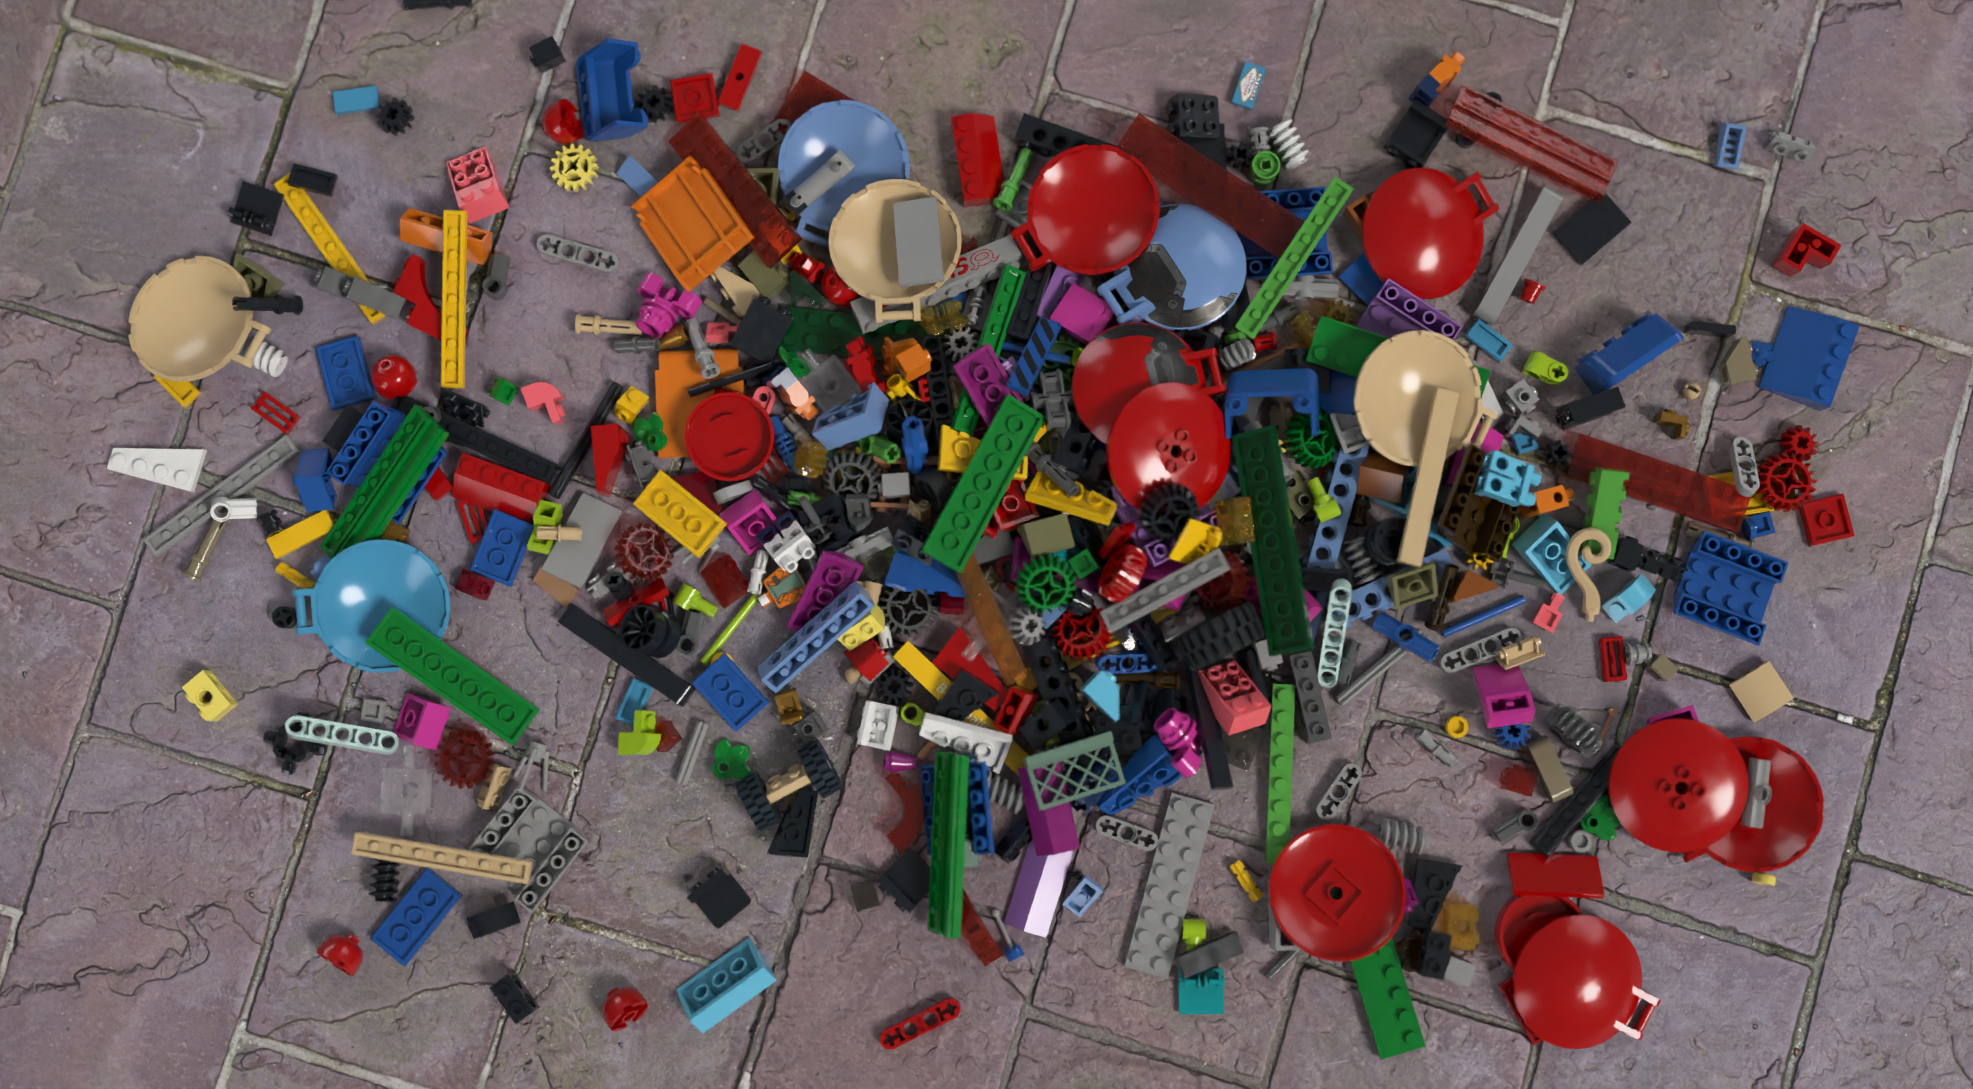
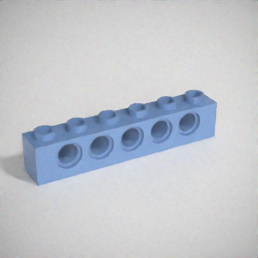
M1446 548L1426 556L1422 560V564L1434 561L1436 577L1439 582H1441L1445 564H1453ZM1407 565L1385 576L1395 574L1413 568L1415 566ZM1385 576L1351 592L1350 603L1354 605L1355 613L1348 615L1346 628L1352 626L1351 621L1357 618L1363 621L1372 617L1371 612L1377 609L1383 612L1393 607L1391 604L1393 602L1392 598L1385 592L1387 586ZM1367 594L1374 596L1375 603L1373 606H1369L1365 602ZM1329 602L1325 603L1323 608L1326 615ZM1335 610L1332 612L1334 615L1337 616L1343 614V612L1340 610Z
M855 580L757 667L760 680L777 693L875 607L870 593Z

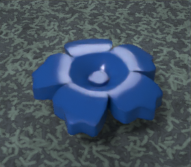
M1759 341L1752 342L1751 356L1756 366L1766 365V361L1772 362L1775 358L1774 352L1771 351L1773 345L1770 342H1763L1762 346Z

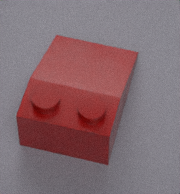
M618 423L591 426L597 493L604 497H610L626 456L627 445H630L629 432H626Z

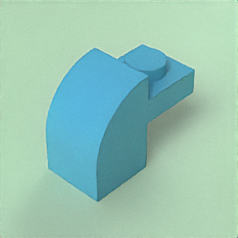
M1640 573L1626 583L1620 592L1605 601L1601 607L1617 623L1628 614H1633L1653 596L1656 589Z

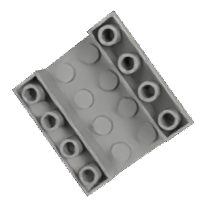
M518 786L468 850L533 861L529 884L495 879L517 896L514 899L533 913L584 849L589 840L577 826L543 799L524 788L519 792Z

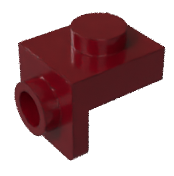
M463 568L454 589L487 601L495 581Z

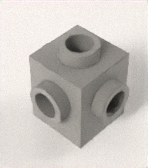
M1521 379L1501 394L1505 400L1506 408L1511 413H1515L1516 416L1522 412L1525 415L1536 408L1534 403L1540 400L1537 397L1536 389L1532 385H1528L1524 379Z

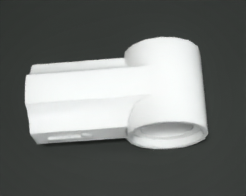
M218 497L212 503L211 517L219 522L228 519L257 518V498L228 499L226 497ZM222 505L225 506L228 509V511L226 513H220L216 510V507Z

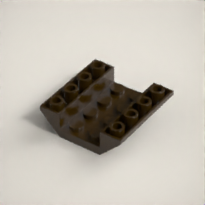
M1469 443L1438 523L1437 534L1466 552L1500 562L1521 505L1513 507L1487 496L1473 494L1478 475L1482 474L1480 469L1487 453L1474 444Z

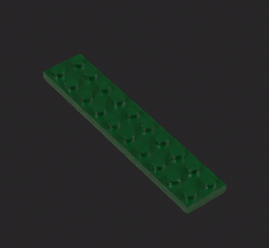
M785 306L791 310L790 313L793 315V320L779 347L782 346L786 351L848 358L850 354L846 345L850 340L862 335L866 346L872 344L874 348L873 353L877 361L884 362L882 355L884 337H889L893 342L914 338L922 348V340L929 334L937 335L942 344L949 342L944 339V335L952 336L950 328L958 332V325L906 319L888 323L874 331L863 334L853 313ZM971 329L969 335L976 332L977 337L974 340H979L982 332ZM962 340L961 342H956L958 344L959 349H961L962 346H967L965 345V340ZM934 342L926 345V348L930 351L938 347ZM942 345L945 368L947 369V364L957 363L960 360V357H958L957 360L953 362V354L950 356H946L945 352L949 348H943ZM934 363L930 366L941 368V366L937 363Z
M1271 425L1232 435L1269 657L1315 649L1276 426Z

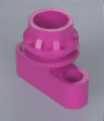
M648 272L636 289L638 294L645 298L638 311L639 318L636 321V326L644 334L659 339L663 333L670 331L676 323V314L685 319H693L702 304V300L694 293L687 292L686 289L680 295L676 293L675 287L668 289L662 286L663 278Z
M1170 708L1159 716L1154 724V729L1159 734V740L1164 743L1168 750H1177L1171 760V765L1184 778H1189L1197 772L1202 763V760L1198 757L1203 752L1200 749L1201 740L1197 721L1190 718L1186 713L1179 712L1176 708Z

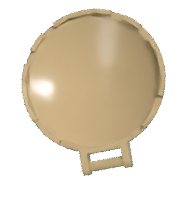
M882 180L866 185L864 189L849 196L841 205L830 227L829 252L834 268L843 282L857 294L875 301L876 323H883L884 320L906 319L921 321L920 299L938 290L955 270L961 252V229L956 214L946 203V200L936 191H931L921 186L920 183L910 180ZM936 196L938 199L944 281L901 288L898 276L893 203ZM913 303V310L883 312L882 305Z
M195 256V258L186 260L181 258L167 264V268L158 275L153 274L142 286L130 311L128 322L131 323V334L128 337L132 351L136 353L140 364L160 378L175 382L194 381L217 372L230 361L251 369L254 364L252 361L265 336L269 335L272 330L261 323L253 321V311L233 310V307H237L232 306L233 297H252L251 292L242 275L235 268L220 259L208 256ZM251 329L256 330L257 333L245 356L238 355Z
M1409 331L1387 339L1368 356L1359 372L1355 386V414L1364 437L1382 456L1403 465H1419L1436 388L1459 393L1445 460L1461 448L1467 449L1481 416H1484L1472 443L1482 450L1481 445L1492 421L1496 420L1498 414L1482 406L1483 399H1481L1480 385L1482 384L1478 370L1473 366L1468 353L1458 343L1449 337L1432 331Z

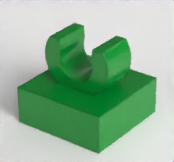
M499 377L494 380L496 384L493 389H489V396L510 406L519 387Z
M1088 549L1083 550L1068 560L1080 580L1099 568Z

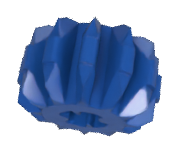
M1524 723L1494 727V729H1498V732L1492 733V736L1500 737L1496 743L1498 745L1504 743V749L1509 750L1512 746L1514 750L1519 749V744L1522 746L1526 745V741L1523 738L1531 737L1529 733H1525V730L1531 729V726L1523 725ZM1515 728V733L1508 734V729Z

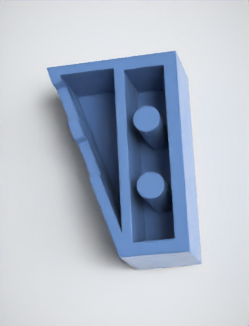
M874 382L868 385L869 390L860 396L857 393L852 395V401L844 406L838 404L817 417L812 434L828 451L842 447L844 444L852 441H858L868 435L876 434L881 430L889 399Z

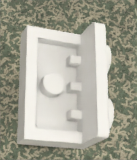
M867 700L862 709V722L857 732V744L890 751L899 707Z

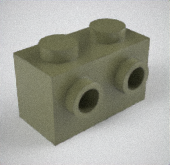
M755 248L738 267L762 295L773 300L791 281L787 278V271L782 266H777L773 261L775 258L770 251Z
M1292 468L1294 472L1291 478L1293 483L1287 488L1290 510L1296 515L1294 519L1297 520L1313 508L1314 498L1304 483L1306 479L1299 470L1295 471Z

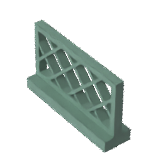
M1111 731L1022 758L1030 778L1039 811L1126 784ZM1108 746L1111 756L1106 763L1097 758V755L1101 748ZM1096 750L1095 753H1094V755H1091V754L1088 753V752H1091V751ZM1085 754L1092 758L1086 770L1075 764L1079 755ZM1074 757L1072 762L1067 760L1069 758ZM1094 760L1105 765L1100 777L1089 772ZM1059 761L1070 764L1065 776L1053 771ZM1050 764H1053L1052 767H1051V769L1048 768V767H1046V766H1047V765H1050ZM1041 767L1049 771L1044 783L1035 779L1034 769ZM1073 767L1084 772L1079 784L1068 779ZM1108 768L1116 771L1119 781L1109 783L1103 779ZM1052 773L1063 779L1058 790L1046 785ZM1087 774L1098 780L1094 789L1089 790L1082 786ZM1066 781L1077 786L1074 794L1069 797L1060 793ZM1101 782L1107 784V785H1104V786L1099 787L1100 784H1101ZM1044 788L1056 793L1052 802L1043 805L1041 794ZM1080 789L1085 791L1082 793H1078ZM1059 795L1063 797V799L1057 800Z

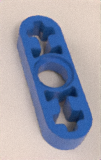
M1146 650L1104 651L1100 653L1099 657L1096 656L1095 665L1098 670H1108L1112 674L1153 672L1157 669L1153 661H1149L1148 665L1143 662L1148 661V657H1150ZM1132 657L1131 665L1123 667V659ZM1106 659H1108L1110 663H1107L1104 667L1102 663H1105Z

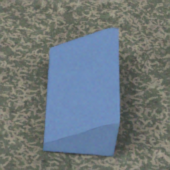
M630 155L616 173L640 197L658 182Z

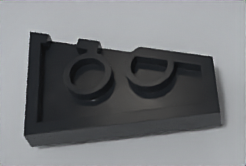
M961 668L930 714L963 722L968 715L975 710L977 711L985 702L998 695L999 691Z
M799 788L793 792L767 854L808 858L818 797L816 790Z
M1416 858L1412 888L1419 905L1412 907L1413 911L1409 913L1407 925L1432 929L1443 907V902L1463 865Z

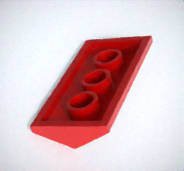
M1011 480L992 515L999 531L1016 529L1018 526L1039 518L1034 503L1025 501L1027 488L1023 480Z

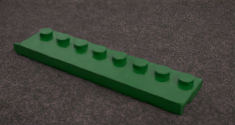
M1320 316L1305 361L1358 378L1364 364V358H1368L1375 348L1389 339V337ZM1473 365L1477 368L1480 376L1482 398L1491 370Z
M416 404L413 406L321 543L320 547L331 559L352 545L380 538L449 436V433L421 406Z
M936 751L927 930L937 935H944L946 939H959L961 937L969 756L947 751Z
M1336 887L1331 888V898L1339 900L1342 896L1341 890ZM1391 937L1384 946L1374 953L1361 959L1350 961L1380 1060L1426 1046L1393 938Z

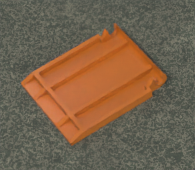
M690 155L630 206L638 212L636 215L642 220L639 224L687 292H691L755 238L710 172L705 168L702 169Z
M711 349L715 354V363L719 365L721 370L716 377L710 379L702 377L700 364L695 360V350L659 351V370H655L656 413L663 421L662 432L667 436V445L658 451V458L689 457L685 445L687 420L700 402L714 395L715 389L694 397L689 396L688 389L743 371L744 368L739 367L738 349ZM744 380L721 387L745 394Z

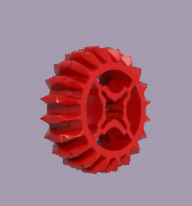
M1786 452L1780 453V456L1776 453L1771 458L1764 459V464L1758 466V469L1761 471L1758 472L1760 487L1755 493L1763 495L1759 501L1767 500L1766 507L1769 508L1774 505V511L1782 509L1783 512H1789L1790 509L1795 511L1798 510L1799 506H1805V500H1811L1813 497L1810 493L1816 490L1811 486V484L1817 482V480L1811 479V475H1814L1815 471H1808L1811 464H1803V457L1796 459V454L1792 453L1788 456ZM1784 465V469L1780 471V474L1771 475L1775 467ZM1785 478V481H1787L1788 486H1785V483H1783V480L1781 479ZM1790 490H1798L1794 498L1786 500V495L1790 493Z
M1129 543L1122 545L1115 553H1112L1111 558L1107 560L1103 571L1100 573L1101 577L1098 580L1097 588L1099 593L1114 603L1127 599L1129 594L1133 593V590L1137 587L1142 575L1145 573L1144 569L1147 566L1146 553Z
M1093 605L1092 610L1088 614L1083 613L1082 616L1069 612V607H1067V613L1060 615L1062 620H1055L1057 627L1053 628L1055 634L1053 639L1058 641L1057 645L1060 647V651L1062 650L1064 656L1069 655L1072 660L1078 656L1081 662L1086 656L1091 661V655L1093 654L1099 657V650L1106 651L1105 644H1111L1109 637L1113 636V632L1110 633L1100 614L1103 609L1101 607L1097 609ZM1099 624L1100 629L1098 635L1095 637L1093 632L1096 629L1095 626ZM1071 627L1073 632L1070 635L1071 638L1067 641V632Z

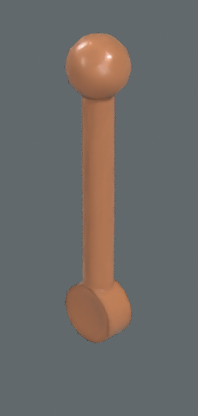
M1609 708L1607 711L1609 716L1600 735L1602 742L1613 716H1616L1618 713L1615 708Z

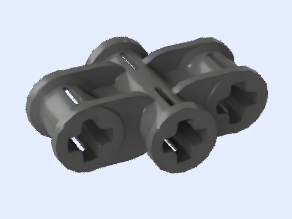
M1056 369L1053 372L1040 371L1037 376L1040 393L1030 392L1031 408L1036 411L1037 409H1043L1044 416H1046L1045 426L1047 431L1058 427L1069 429L1070 413L1068 406L1075 408L1072 388L1064 391L1061 369Z

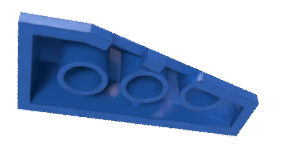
M899 548L895 552L885 580L886 586L903 591L913 592V588L927 590L926 594L942 591L946 592L948 596L976 599L984 588L983 583L963 571L957 573L935 559L929 567Z
M1157 734L1152 736L1143 744V748L1137 749L1123 768L1122 773L1126 784L1108 789L1097 803V806L1109 816H1112L1133 805L1135 799L1145 794L1147 797L1153 795V790L1162 785L1168 787L1182 777L1171 765V760L1176 752L1168 750L1164 743L1159 740Z

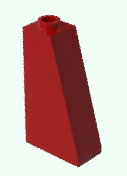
M958 628L932 663L952 679L963 668L997 689L999 694L985 702L987 706L996 712L998 708L1002 707V703L1006 699L1005 695L1008 694L1007 690L964 631Z

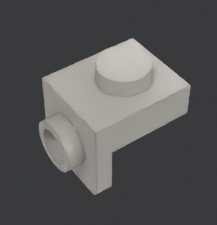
M1520 415L1508 421L1504 428L1507 430L1504 436L1509 438L1518 430L1524 435L1535 439L1539 437L1543 429L1538 427L1539 424L1531 418L1526 419Z

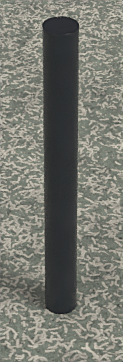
M770 361L690 388L688 393L690 397H694L774 370V367Z

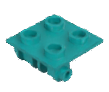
M1208 968L1187 978L1182 977L1181 971L1178 969L1179 1015L1224 1014L1225 977L1223 976V968Z

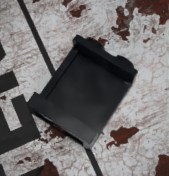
M1415 99L1383 148L1386 149L1390 156L1403 160L1410 169L1422 168L1452 122Z
M759 294L758 297L752 296L735 333H732L729 339V345L767 363L772 360L793 320V315L787 307L780 304L777 307L770 303L771 300Z

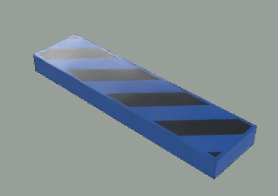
M1040 317L1007 383L1008 389L1026 395L1029 394L1061 329V323Z

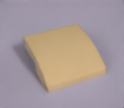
M1769 660L1729 683V686L1754 723L1794 699Z

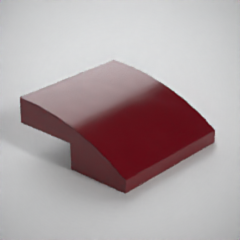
M702 471L672 477L684 489L716 515L720 516L719 514L722 512L721 504H717L713 493L718 491L715 478L706 475Z

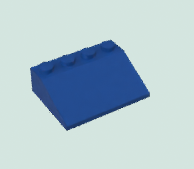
M1788 306L1771 350L1774 352L1775 358L1772 362L1766 363L1758 388L1818 411L1830 408L1860 325L1838 317Z

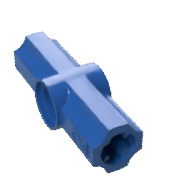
M911 416L907 417L906 421L902 423L904 438H901L908 472L917 475L927 468L926 453H928V447L921 419Z
M1385 612L1377 616L1372 626L1375 631L1397 643L1401 649L1412 652L1428 663L1434 660L1440 649L1438 644L1416 632L1411 625L1403 624ZM1404 634L1412 636L1409 640L1400 639Z

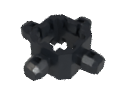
M298 712L295 715L310 718L309 714L304 712ZM295 722V725L292 724L290 726V731L300 732L303 725ZM285 725L280 727L278 732L266 731L263 737L264 742L274 745L273 752L276 757L285 759V762H282L281 770L282 773L288 775L295 773L298 766L296 762H306L313 758V755H326L328 749L326 744L306 741L303 746L304 752L300 755L287 752L284 747L288 740ZM313 730V734L318 737L315 730Z

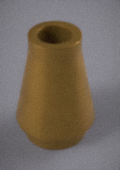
M676 324L670 331H667L659 338L661 351L687 344L690 337L683 324L679 326Z

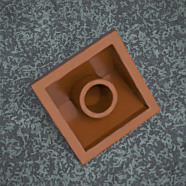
M1369 452L1360 465L1357 494L1401 504L1412 466L1399 464L1381 454Z
M1469 569L1458 572L1449 603L1498 589L1496 583Z

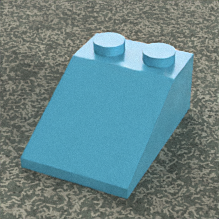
M1542 514L1512 543V546L1542 579H1545V582L1556 593L1563 594L1575 582L1566 562V547L1571 538L1558 521ZM1579 549V563L1583 570L1587 571L1592 564L1583 559L1582 552Z

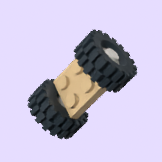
M818 739L797 749L802 765H793L784 775L780 776V774L771 777L766 785L756 771L735 782L738 795L752 822H754L759 831L762 832L781 821L775 801L811 783V781L823 799L843 788L832 761Z

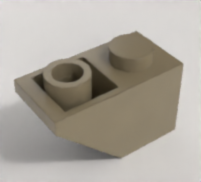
M1747 336L1733 342L1718 366L1723 388L1748 383L1757 379L1758 370L1752 360V345L1748 341Z

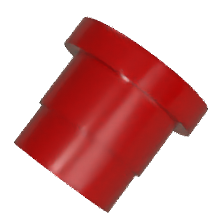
M1525 279L1523 282L1525 285L1519 299L1535 304L1541 291H1544L1545 286Z

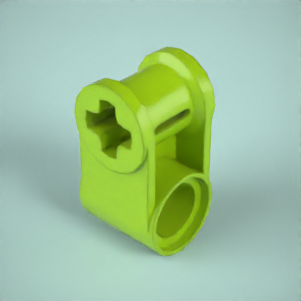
M1534 350L1531 351L1522 369L1525 375L1551 386L1559 385L1568 377L1566 365ZM1556 370V371L1558 372V373H1557V376H1559L1558 378H1555V377H1554L1555 373H1554L1553 371Z

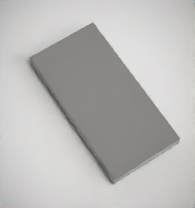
M937 197L893 203L900 287L944 281Z
M582 493L564 526L582 527V541L562 540L559 542L557 540L541 570L577 588L583 589L623 511Z

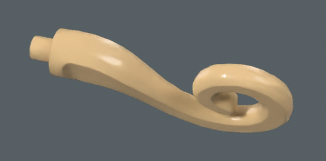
M1589 527L1576 532L1569 540L1566 547V562L1573 578L1583 593L1581 611L1585 613V620L1592 622L1594 621V615L1600 613V595L1596 586L1579 563L1578 550L1581 543L1586 540L1593 539L1598 541L1601 545V552L1593 554L1589 546H1584L1582 557L1591 564H1600L1607 560L1612 547L1609 537L1603 531Z

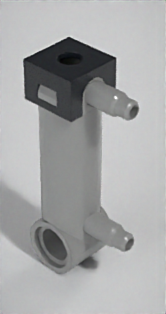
M841 149L797 188L783 197L778 206L791 221L795 220L806 208L839 180L848 175L856 165Z

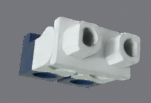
M788 510L774 521V524L783 534L784 538H782L772 524L757 534L756 537L782 570L792 573L797 569L798 564L796 562L802 557L810 559L815 555L814 548L816 546L806 534L799 521ZM791 519L790 525L782 528V524L786 520ZM769 533H774L771 540L764 541Z

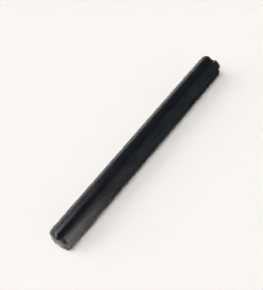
M616 382L611 383L549 490L550 496L556 499H560L592 444L591 426L603 425L623 390L622 385Z

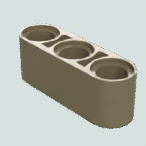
M1544 735L1526 743L1524 746L1526 753L1549 801L1555 803L1572 795V786L1550 739Z

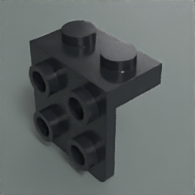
M1178 93L1168 100L1166 113L1169 120L1167 134L1170 138V143L1178 144L1186 138L1217 139L1220 136L1217 96Z
M832 492L812 504L819 518L841 512L845 516L846 524L849 525L847 509L836 492ZM804 510L800 511L798 517L804 526L810 527L809 522L811 520ZM816 528L809 532L812 538L818 540L817 534L821 532L820 529ZM853 529L851 537L843 542L837 541L834 538V533L829 535L830 538L818 544L817 547L821 554L823 550L835 552L843 545L860 536L861 532Z
M908 849L879 878L878 882L880 885L878 887L886 896L891 894L896 899L894 904L902 912L907 910L910 913L929 893L930 866L913 849Z
M726 866L720 870L718 867L713 869L706 875L709 879L703 884L700 881L689 889L691 894L687 896L691 904L696 902L716 928H721L751 903L749 895Z

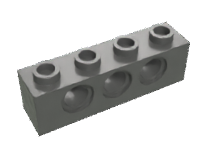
M1312 651L1286 656L1292 684H1295V698L1306 743L1332 739Z

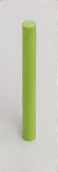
M752 594L700 659L702 663L706 666L709 664L713 656L720 650L757 603L759 595Z

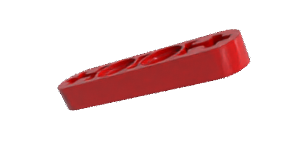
M951 997L946 998L886 1028L880 1036L882 1047L887 1050L895 1049L955 1019L960 1013L961 1006L959 1001ZM949 1002L951 1005L957 1006L954 1009V1014L948 1011L943 1014L945 1019L941 1020L940 1013L936 1008L940 1007V1011H943L947 1008V1003ZM926 1013H934L937 1021L932 1025L927 1024L924 1021ZM906 1023H914L917 1031L912 1035L906 1034L904 1031ZM900 1027L901 1035L905 1039L901 1040L900 1036L894 1039V1044L884 1041L887 1033L893 1036L898 1033L896 1028Z

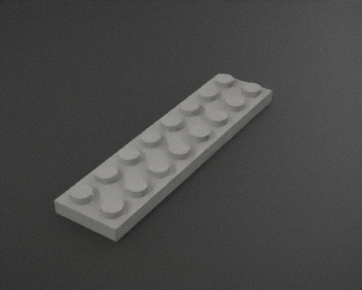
M1171 792L1124 967L1168 979L1183 924L1182 919H1184L1214 804Z

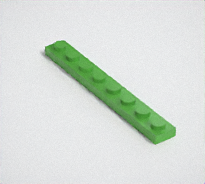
M1334 177L1236 324L1235 328L1254 340L1354 188Z
M1272 683L1266 863H1275L1281 851L1290 842L1295 684Z

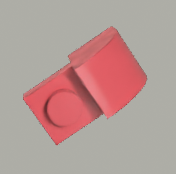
M536 382L521 388L529 410L534 412L546 407L553 424L558 426L565 423L563 416H566L565 410L561 403L558 404V402L565 400L560 390L545 382Z

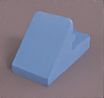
M1085 875L1066 897L1062 905L1080 918L1099 897L1104 888Z

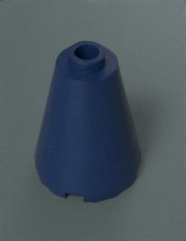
M1104 757L1101 760L1107 763L1109 758ZM1100 762L1092 764L1089 772L1100 777L1105 765ZM1108 768L1103 779L1113 783L1117 778L1116 771ZM1077 770L1069 774L1068 779L1079 784L1084 772ZM1087 774L1082 786L1089 790L1094 789L1098 780ZM1066 781L1068 796H1072L1077 786ZM1101 782V784H1100L1099 787L1104 786V785H1107V784ZM1080 789L1078 793H1082L1085 791ZM1107 790L1070 801V805L1077 812L1081 809L1083 811L1082 816H1087Z

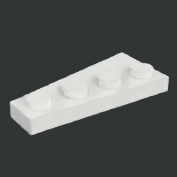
M113 448L107 469L195 492L207 450Z
M925 713L919 732L920 736L943 747L949 746L955 749V753L959 755L965 754L974 758L975 762L986 761V765L992 767V771L998 774L1001 771L1012 742V735L930 713Z

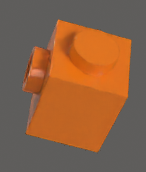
M919 343L895 356L896 367L907 383L930 371V361H932V358L926 349L923 350Z

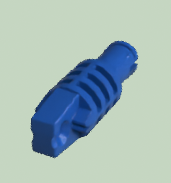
M777 415L772 417L775 430L774 444L785 465H791L796 474L804 471L805 468L800 460L803 458V455L792 434L786 432Z

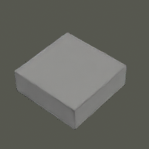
M363 698L360 720L384 723L388 701Z

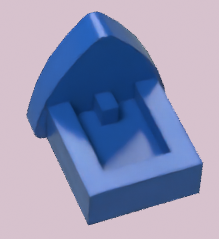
M1770 512L1750 517L1747 515L1740 517L1742 532L1748 541L1775 533Z

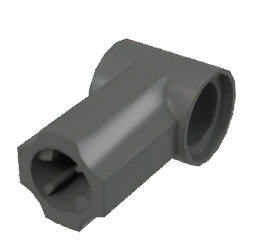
M490 254L487 276L482 284L484 292L493 300H501L507 293L506 281L510 258L501 254ZM499 284V289L496 292H490L493 285Z
M686 610L680 640L677 645V650L681 654L693 655L698 651L699 639L706 615ZM686 639H691L693 642V647L690 651L683 649V642Z
M1520 809L1513 816L1491 829L1500 844L1504 845L1521 834L1534 830L1538 825V817L1532 811ZM1525 814H1529L1531 821L1528 825L1523 826L1521 818Z

